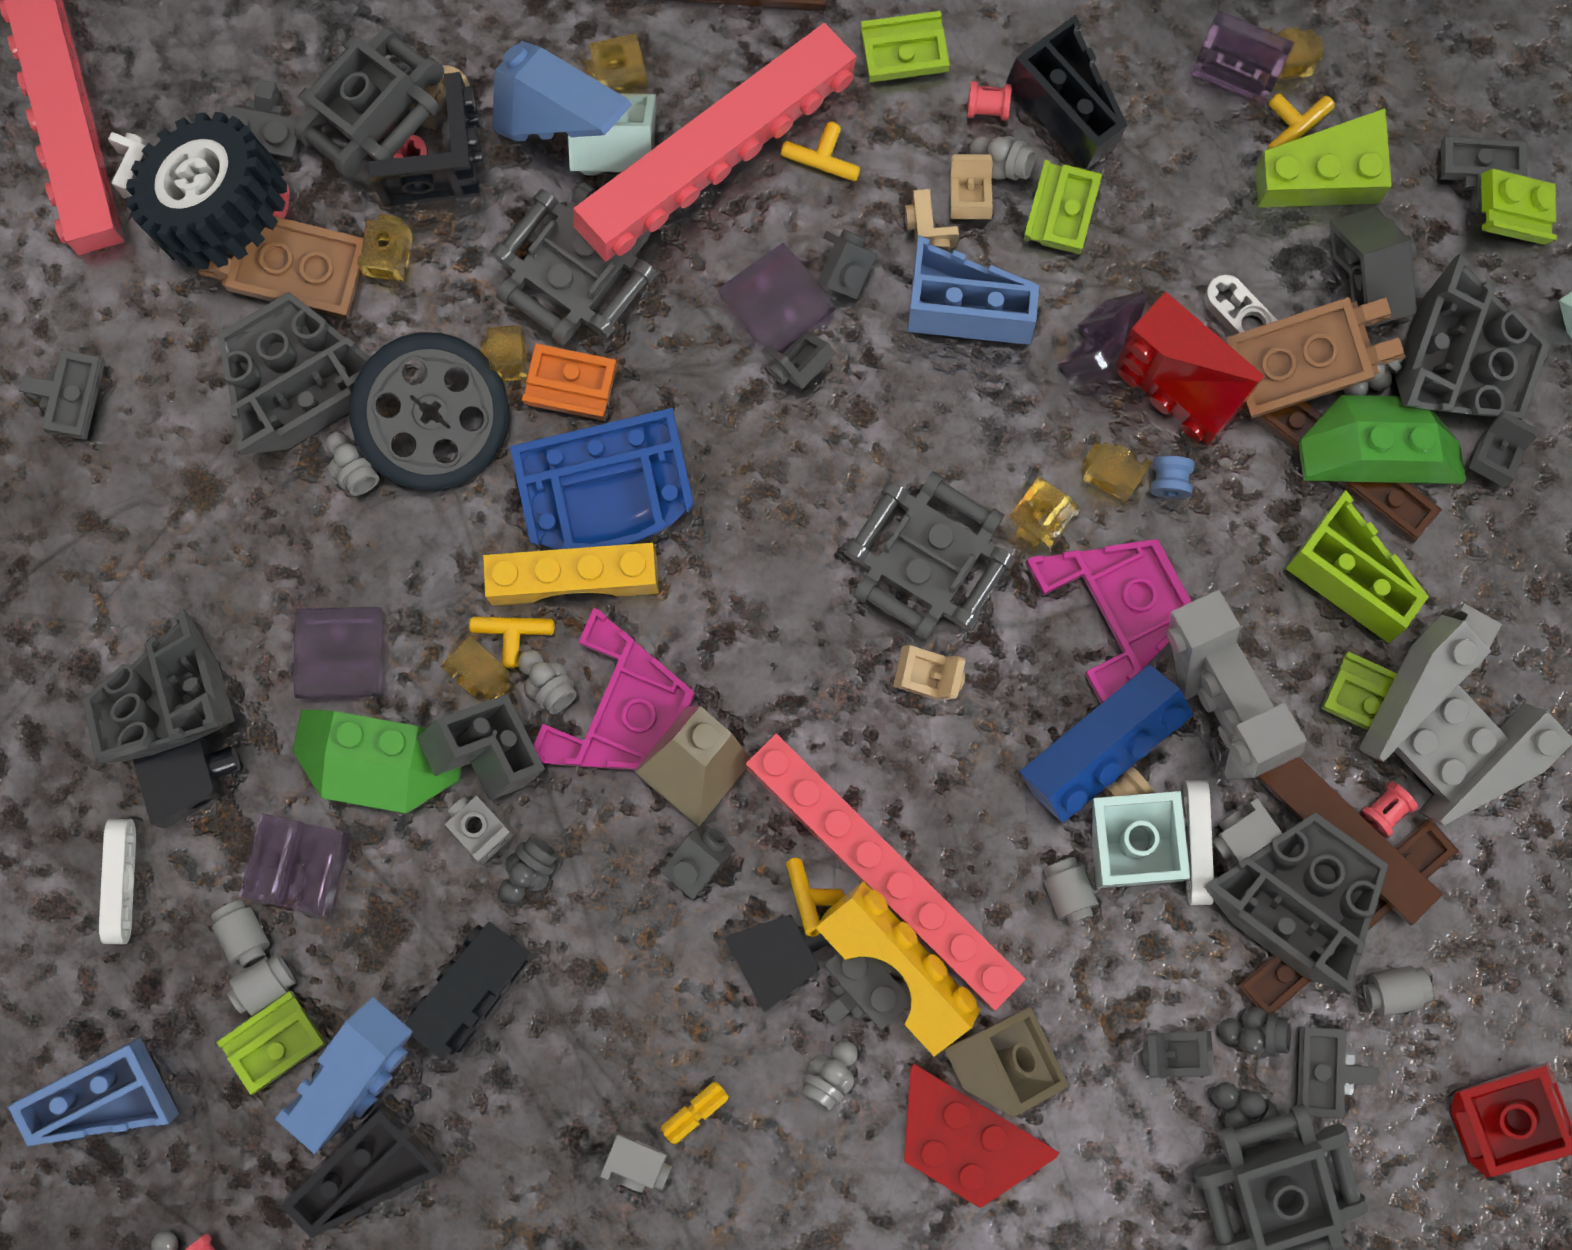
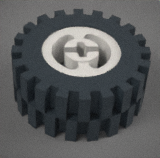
M205 112L195 114L194 123H190L185 117L175 121L177 127L175 131L170 133L164 128L156 134L161 139L158 144L152 146L150 143H147L141 152L146 158L143 162L134 161L131 171L137 178L127 179L126 190L132 196L126 198L127 207L133 212L130 215L134 221L173 260L176 259L182 266L188 268L193 263L198 269H208L211 260L219 268L228 265V256L232 254L238 260L248 255L245 247L251 242L258 247L265 240L260 234L265 227L270 230L274 229L278 220L272 214L274 211L283 212L285 201L279 194L287 193V183L282 179V176L285 174L281 166L240 119L234 116L229 119L225 113L215 112L212 119Z

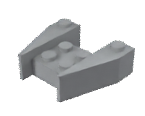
M1218 589L1171 611L1169 629L1166 630L1172 646L1178 687L1181 689L1185 699L1187 700L1198 695L1205 710L1208 713L1214 711L1221 724L1218 726L1219 734L1226 747L1230 749L1224 770L1226 779L1255 778L1301 756L1307 739L1286 703L1284 702L1274 707L1237 643L1241 626Z
M1441 615L1412 644L1359 749L1363 753L1382 762L1395 752L1434 793V796L1419 812L1423 816L1445 826L1544 773L1572 745V737L1548 711L1525 703L1499 728L1459 686L1492 651L1465 621Z

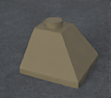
M687 706L635 769L634 773L692 823L700 827L746 770V763L750 760V757L734 735L703 707Z
M1031 1006L945 1048L952 1068L963 1089L1012 1117L1022 1114L1069 1086Z

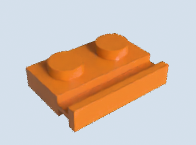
M535 343L522 402L524 405L604 421L617 369V361L615 359Z

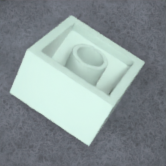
M621 94L632 103V106L605 135L572 138L568 135L570 171H580L582 174L590 176L599 175L603 172H623L654 149L656 94Z
M1181 791L1093 798L1092 851L1096 889L1182 882L1190 879Z

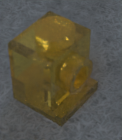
M1272 27L1265 28L1256 45L1264 83L1312 76L1319 60L1323 58L1322 39L1319 35L1315 36L1314 29L1300 31L1299 28H1287L1273 35Z
M637 33L589 43L592 59L584 60L587 75L614 91L638 85L640 88L648 87ZM613 67H619L618 69L610 70Z
M381 214L378 216V221H366L361 255L358 256L357 265L364 277L405 282L413 235L408 225L402 224L403 220L394 215ZM379 240L390 241L389 244L384 247L378 246Z
M521 326L487 327V340L481 342V352L489 360L490 370L498 372L502 381L527 379L526 339Z
M1105 441L1102 446L1095 442L1082 462L1088 466L1082 479L1125 506L1148 471L1152 461L1145 457L1140 464L1134 460L1136 456L1120 444L1112 446Z
M1038 476L1009 518L1019 527L1015 534L1026 543L1036 548L1039 542L1050 548L1073 515L1077 516L1081 509L1071 497ZM1044 515H1049L1044 521V523L1040 526V519Z
M470 635L440 666L451 678L460 673L461 676L456 682L474 698L481 693L488 700L504 695L510 686L507 682L512 676L510 672Z

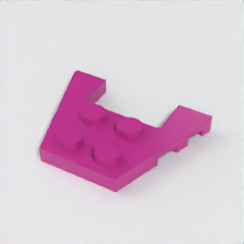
M1158 539L1105 546L1102 549L1081 552L1079 550L1063 552L1060 555L1043 557V555L1034 556L1026 561V565L1043 596L1082 577L1123 652L1122 654L1085 673L1100 704L1142 671L1169 643L1166 630L1169 629L1171 611L1192 602Z
M593 607L579 639V644L618 660L606 691L584 740L542 724L533 746L542 764L635 770L685 708L691 706L695 692L655 657L646 652L626 632L609 620L604 613Z

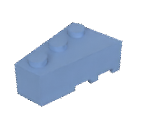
M372 997L345 1021L317 1060L321 1065L311 1082L307 1078L301 1082L296 1089L300 1095L287 1107L283 1108L275 1120L313 1154H316L354 1116L361 1120L375 1106L378 1101L375 1096L387 1086L393 1077L390 1073L408 1054V1051L403 1047L413 1031Z

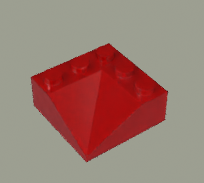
M1166 291L1131 328L1115 363V366L1119 369L1118 374L1127 384L1135 388L1139 386L1151 396L1149 400L1157 410L1166 415L1172 414L1182 423L1181 428L1186 435L1197 442L1202 440L1208 446L1241 411L1264 377L1260 371Z

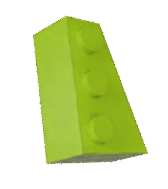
M1386 109L1378 110L1264 151L1255 168L1258 208L1380 204L1392 187Z
M1345 490L1329 507L1285 569L1389 644L1407 629L1429 596L1396 554L1391 555L1376 536L1378 530L1371 521L1366 523L1352 505L1354 499Z

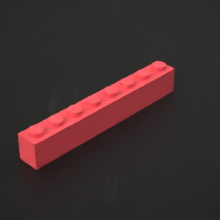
M0 0V11L7 24L10 23L13 35L8 36V43L14 58L20 60L22 71L17 72V79L23 94L29 96L31 108L26 109L27 118L33 132H38L41 145L36 146V154L44 170L47 169L50 182L45 183V189L53 207L57 206L60 219L55 220L54 223L61 243H67L77 255L124 243L123 230L63 0Z
M824 22L573 208V227L605 262L616 254L618 256L626 254L635 245L637 238L648 230L650 232L658 230L667 221L669 214L679 207L686 208L698 198L701 190L711 183L716 185L722 182L729 175L733 166L741 160L746 162L754 158L765 142L773 136L775 138L783 136L791 128L793 121L801 115L805 114L808 116L814 113L821 106L824 98L833 91L839 93L847 88L854 78L853 72L857 56Z
M777 733L746 763L747 770L860 882L864 881L871 889L878 891L885 898L888 908L901 922L910 925L915 931L918 940L929 951L938 956L945 966L990 1011H996L1026 980Z

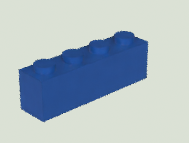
M1149 664L1019 772L1033 796L1064 823L1108 785L1114 783L1119 776L1142 757L1146 756L1172 732L1179 729L1184 722L1193 716V713L1181 689Z

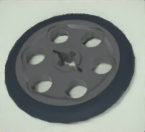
M419 332L401 336L382 346L366 361L355 379L351 393L350 424L355 442L364 458L381 475L398 485L416 490H443L459 486L472 479L492 462L503 443L508 427L509 403L504 383L495 366L479 349L463 339L444 333ZM412 360L420 361L426 368L425 379L415 385L407 383L402 375L404 365ZM460 367L467 373L468 382L460 391H451L445 386L444 376L450 368ZM392 393L398 397L400 408L394 416L384 417L377 412L376 401L380 395ZM413 395L420 402H425L429 405L434 401L438 402L439 406L436 411L440 414V418L449 424V427L446 428L439 421L435 422L432 419H428L425 423L422 422L420 418L423 412L419 409V405L410 399V396ZM469 406L477 407L483 415L482 424L475 430L464 429L459 421L461 412ZM401 432L411 434L415 440V448L407 456L395 454L391 447L393 437ZM441 439H450L456 445V456L450 462H439L434 457V445Z

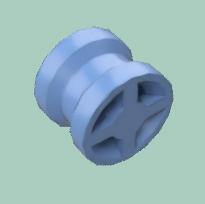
M1181 456L1155 457L1152 462V469L1156 472V477L1151 483L1150 493L1157 497L1170 499L1191 497L1193 486L1189 483V476L1194 471L1195 462Z

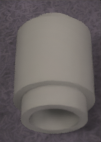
M1076 857L1059 861L1043 869L1047 878L1043 882L1058 920L1067 918L1069 925L1094 916L1091 909L1099 904L1085 868L1078 865Z
M242 900L231 902L219 908L211 915L214 922L212 930L230 965L240 964L242 968H247L266 956L264 950L269 947L270 943L252 908L246 907Z
M278 954L270 959L265 956L229 980L232 989L227 991V995L239 1013L247 1010L249 1014L254 1016L289 992L288 988L294 985L296 981L290 969Z
M1411 965L1370 974L1368 984L1363 986L1364 998L1368 1008L1376 1010L1380 1017L1422 1009L1424 1003L1433 1001V987L1427 971L1424 968L1415 969Z

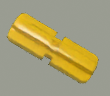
M712 1082L690 1101L691 1105L688 1108L684 1106L666 1121L660 1128L661 1132L673 1145L677 1144L700 1125L699 1120L702 1118L704 1120L707 1119L729 1099L728 1093L718 1082Z

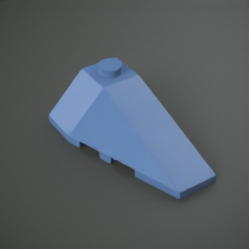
M524 41L508 49L503 56L502 63L495 69L492 128L497 134L514 141H526L529 134H538L541 139H552L556 132H566L571 138L605 135L632 106V103L626 97L542 47Z

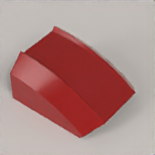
M1548 1062L1455 1092L1450 1110L1468 1161L1485 1177H1494L1572 1155V1120L1558 1086L1556 1076Z

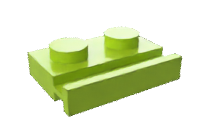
M941 11L861 21L860 29L869 83L949 72L950 64L944 28L942 26Z
M1045 160L1023 240L1040 242L1043 246L1081 255L1102 174L1065 164L1059 166L1050 163L1051 161Z
M1493 168L1481 173L1482 213L1486 214V223L1482 224V231L1542 245L1557 241V235L1552 234V225L1557 223L1556 184Z
M1348 651L1344 654L1342 664L1333 679L1321 709L1369 730L1397 673Z
M292 991L287 992L216 1042L227 1055L229 1063L250 1095L256 1094L327 1044Z

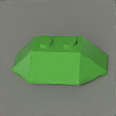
M1341 395L1298 442L1303 481L1463 484L1466 481L1460 442L1433 410L1404 407L1400 396Z
M301 709L292 751L322 799L407 814L445 789L458 783L462 767L435 777L417 741V738L427 728L338 711Z

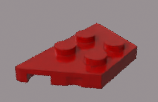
M912 1064L909 1071L910 1079L903 1159L907 1164L981 1208L1057 1158L1060 1152L917 1065Z

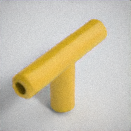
M1281 94L1274 95L1268 105L1289 127L1269 143L1267 149L1301 138L1335 108L1334 101L1329 96H1323L1301 115Z
M835 122L826 123L816 151L785 141L780 152L782 157L853 182L858 179L861 170L858 165L831 156L841 131L840 125Z
M471 617L469 630L471 633L503 634L502 666L504 668H517L520 635H553L555 622L553 619Z
M794 857L787 861L786 867L805 934L814 937L820 934L815 928L820 921L816 906H833L845 896V893L842 889L810 888L802 859Z

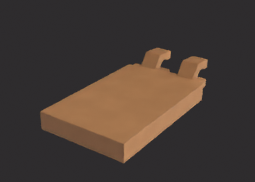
M275 217L278 223L274 229L270 230L265 227L260 233L265 240L258 247L253 242L245 247L248 255L238 260L232 254L228 258V265L219 268L210 260L208 269H199V274L202 276L223 280L222 286H225L229 292L271 302L290 292L316 313L348 320L368 242L366 238Z
M1347 297L1226 337L1228 345L1264 375L1247 400L1251 418L1375 379L1374 375L1380 373L1379 365H1385L1404 358V351L1399 337L1371 346L1365 326H1371L1391 319L1387 298L1358 306L1357 301L1351 303L1350 298Z

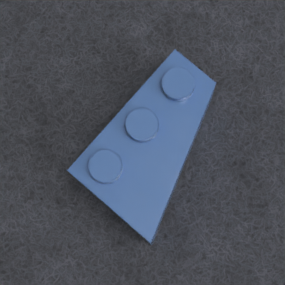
M918 235L907 332L1031 345L1037 320L1039 284L993 265H990L989 268L967 260L966 254L956 250L950 253L931 245L929 239Z
M141 1037L38 1088L7 1106L27 1146L83 1138L87 1135L106 1132L127 1131L131 1128L170 1124L179 1115Z

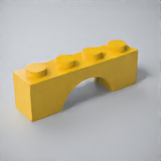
M653 542L483 555L485 597L492 606L535 603L546 597L575 593H600L616 597L659 594L657 558Z
M862 881L826 911L815 928L845 960L855 957L880 959L890 964L902 975L911 994V1010L904 1025L934 1057L972 1028L981 1010L973 994L967 988L958 985L947 973V968L943 961L925 949L918 941L912 927L905 922H901L888 908L885 898L878 891L871 889Z

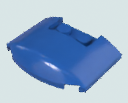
M673 408L510 446L529 541L537 546L542 544L558 550L635 544L662 532L672 525L685 511L688 512L694 506Z

